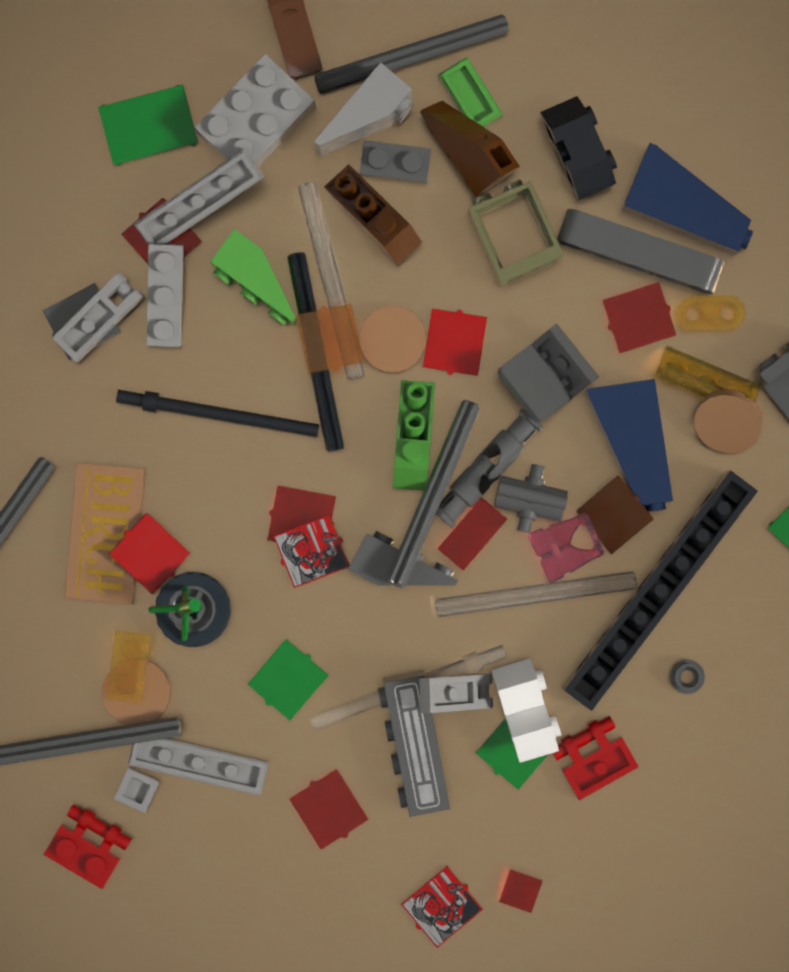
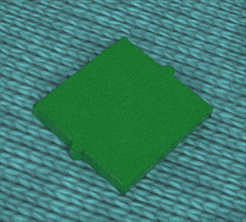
M285 639L249 681L248 685L266 700L265 704L267 706L272 705L290 721L329 675L311 660L310 654L302 653L290 641Z
M506 718L476 752L479 757L494 769L495 775L500 774L518 790L549 755L519 763Z

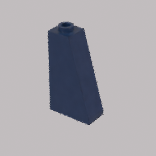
M649 143L622 211L734 256L739 252L740 248L746 250L753 231L748 229L751 219L657 145Z
M655 379L586 389L585 395L626 485L633 494L639 495L640 503L645 506L648 512L666 509L665 503L673 501Z

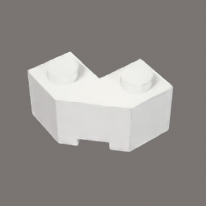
M531 658L491 670L519 763L559 751L555 737L562 735L556 716L549 718L541 691L546 690L547 686L542 670H534Z

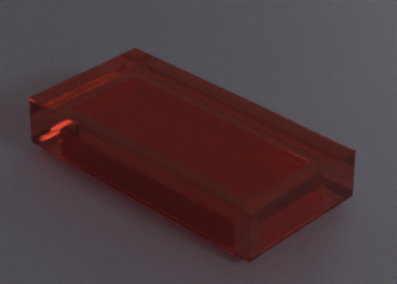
M481 497L439 546L438 550L464 571L505 523L507 518Z

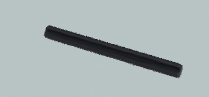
M297 252L288 255L287 259L325 448L328 452L342 450L344 444L306 255L304 252Z

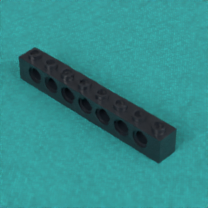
M731 470L725 472L562 689L589 710L592 711L758 490Z

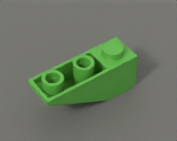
M234 229L210 261L212 266L216 268L213 274L228 285L233 280L243 288L240 294L253 304L257 305L261 301L271 309L268 311V314L282 325L287 321L295 325L297 320L263 250Z
M401 380L393 488L424 491L427 485L435 383Z

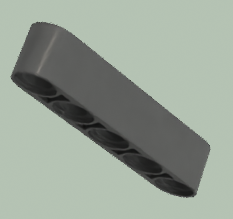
M567 209L557 237L558 243L566 247L710 295L715 293L725 264L723 260L575 209Z

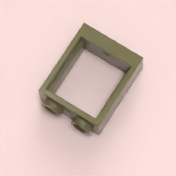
M521 180L514 181L503 187L504 193L493 198L490 193L482 195L471 201L473 206L468 208L470 220L500 287L556 263L564 257L531 181L525 184ZM525 197L547 248L502 267L480 216Z

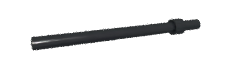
M118 389L116 403L142 407V411L153 413L161 410L317 437L319 424L160 397L159 393L145 391V394Z

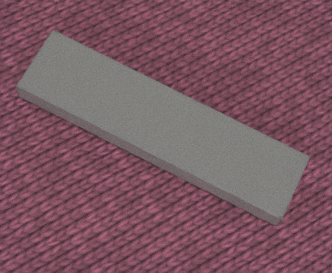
M244 148L136 221L134 226L147 244L168 243L263 179L265 175L246 148Z
M170 738L132 744L128 765L260 796L269 764L268 761Z

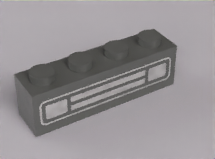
M424 670L384 677V687L378 688L381 707L389 708L391 718L390 721H385L388 742L395 741L397 754L391 755L394 774L402 775L404 787L397 788L401 808L408 807L410 817L450 809L432 713H421L419 678H425Z

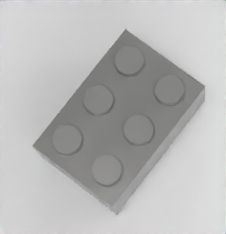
M264 54L195 126V130L225 161L246 148L255 163L260 167L316 108L315 100L269 56Z

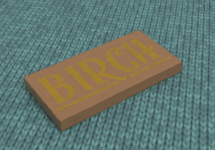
M76 463L64 599L121 604L134 603L135 579L108 554L124 537V531L131 530L141 519L145 469Z

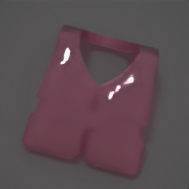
M586 513L549 525V528L545 530L542 528L528 535L536 556L542 557L540 565L550 583L565 577L564 574L567 572L572 573L586 563L605 554ZM580 525L586 527L592 538L593 548L591 550L579 549L570 545L573 534Z

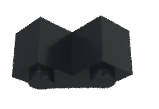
M578 96L540 112L548 138L559 154L567 180L579 200L616 184L612 170L616 169L617 165L609 149L605 151L594 127L598 124L590 105L584 107Z

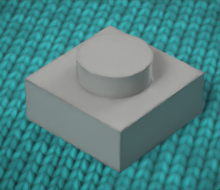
M128 767L114 799L146 813L160 781Z

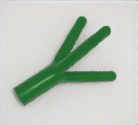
M183 586L182 602L176 605L151 606L148 608V611L150 613L178 612L182 615L181 640L186 641L188 639L189 615L201 609V602L196 598L189 599V589L187 586Z

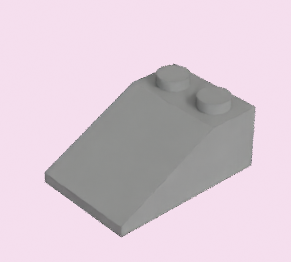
M380 62L314 140L316 152L323 156L390 127L396 120L401 123L413 109L411 106L413 103L412 88Z

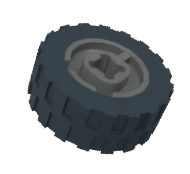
M186 572L174 576L160 589L161 591L155 601L156 606L176 605L182 602V587L187 586L189 589V599L196 598L200 600L201 609L189 615L188 639L186 641L181 640L182 615L178 612L155 613L158 627L172 642L184 647H199L213 642L222 635L231 617V602L227 591L219 581L204 573Z

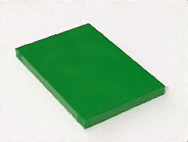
M176 85L172 88L108 105L103 104L98 107L114 166L198 144L183 85Z

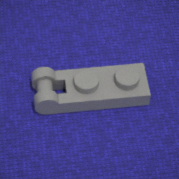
M121 272L117 273L52 337L76 363L144 298V295L138 289L133 290L126 283L128 279ZM116 292L124 299L118 306L109 299Z
M492 674L419 678L421 713L493 708V698H489V684H492Z

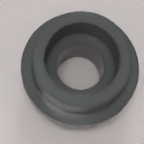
M682 660L672 668L670 680L677 691L684 694H692L703 686L705 674L703 668L697 662ZM685 670H690L693 673V680L690 683H684L681 680V674Z

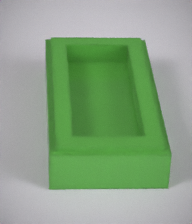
M468 57L438 74L459 111L481 126L485 127L503 115Z

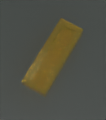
M666 346L655 374L670 383L680 385L704 397L713 391L731 389L746 394L745 397L756 402L761 386L670 346Z

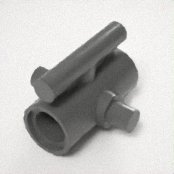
M532 464L530 474L525 477V481L501 475L494 507L517 512V517H519L517 531L530 533L532 523L537 520V517L558 522L562 520L567 504L568 491L545 486V480H542L544 466Z

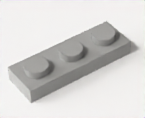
M148 244L147 346L181 347L184 244Z

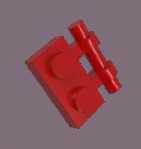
M610 716L599 722L597 720L587 724L589 728L573 737L567 735L560 739L562 743L558 744L559 751L552 753L556 761L568 754L573 761V764L562 769L579 801L639 767L622 737L609 743L605 734L616 728ZM596 740L600 749L582 758L578 749Z
M73 804L66 816L77 822L75 829L72 830L63 824L60 825L43 855L98 888L103 889L121 859L110 853V849L114 844L126 850L132 839L121 833L122 829L114 824L109 826L94 817L96 813L87 808L84 811ZM87 828L104 838L100 846L83 837Z

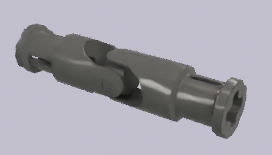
M521 408L519 417L507 430L502 429L477 456L472 465L466 468L450 486L451 491L441 501L436 515L449 527L453 528L456 525L455 520L468 506L473 507L489 489L490 485L525 450L524 445L537 431L541 432L544 427L540 423L535 422L528 412ZM500 455L498 463L494 465L490 458Z

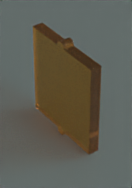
M351 304L328 309L322 306L319 311L296 315L308 374L330 369L337 372L340 367L364 362Z

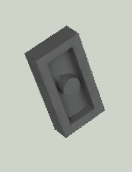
M364 140L360 176L427 184L431 149Z

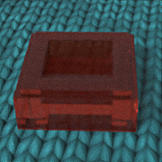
M509 869L499 902L532 913L542 879Z

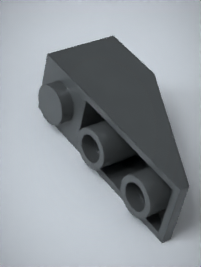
M378 531L375 532L374 536L366 533L348 570L378 586H393L388 583L387 577L399 551L391 546L394 540ZM419 553L406 585H456L458 580L452 577L455 572L454 570L436 562L433 568L422 562L424 555Z

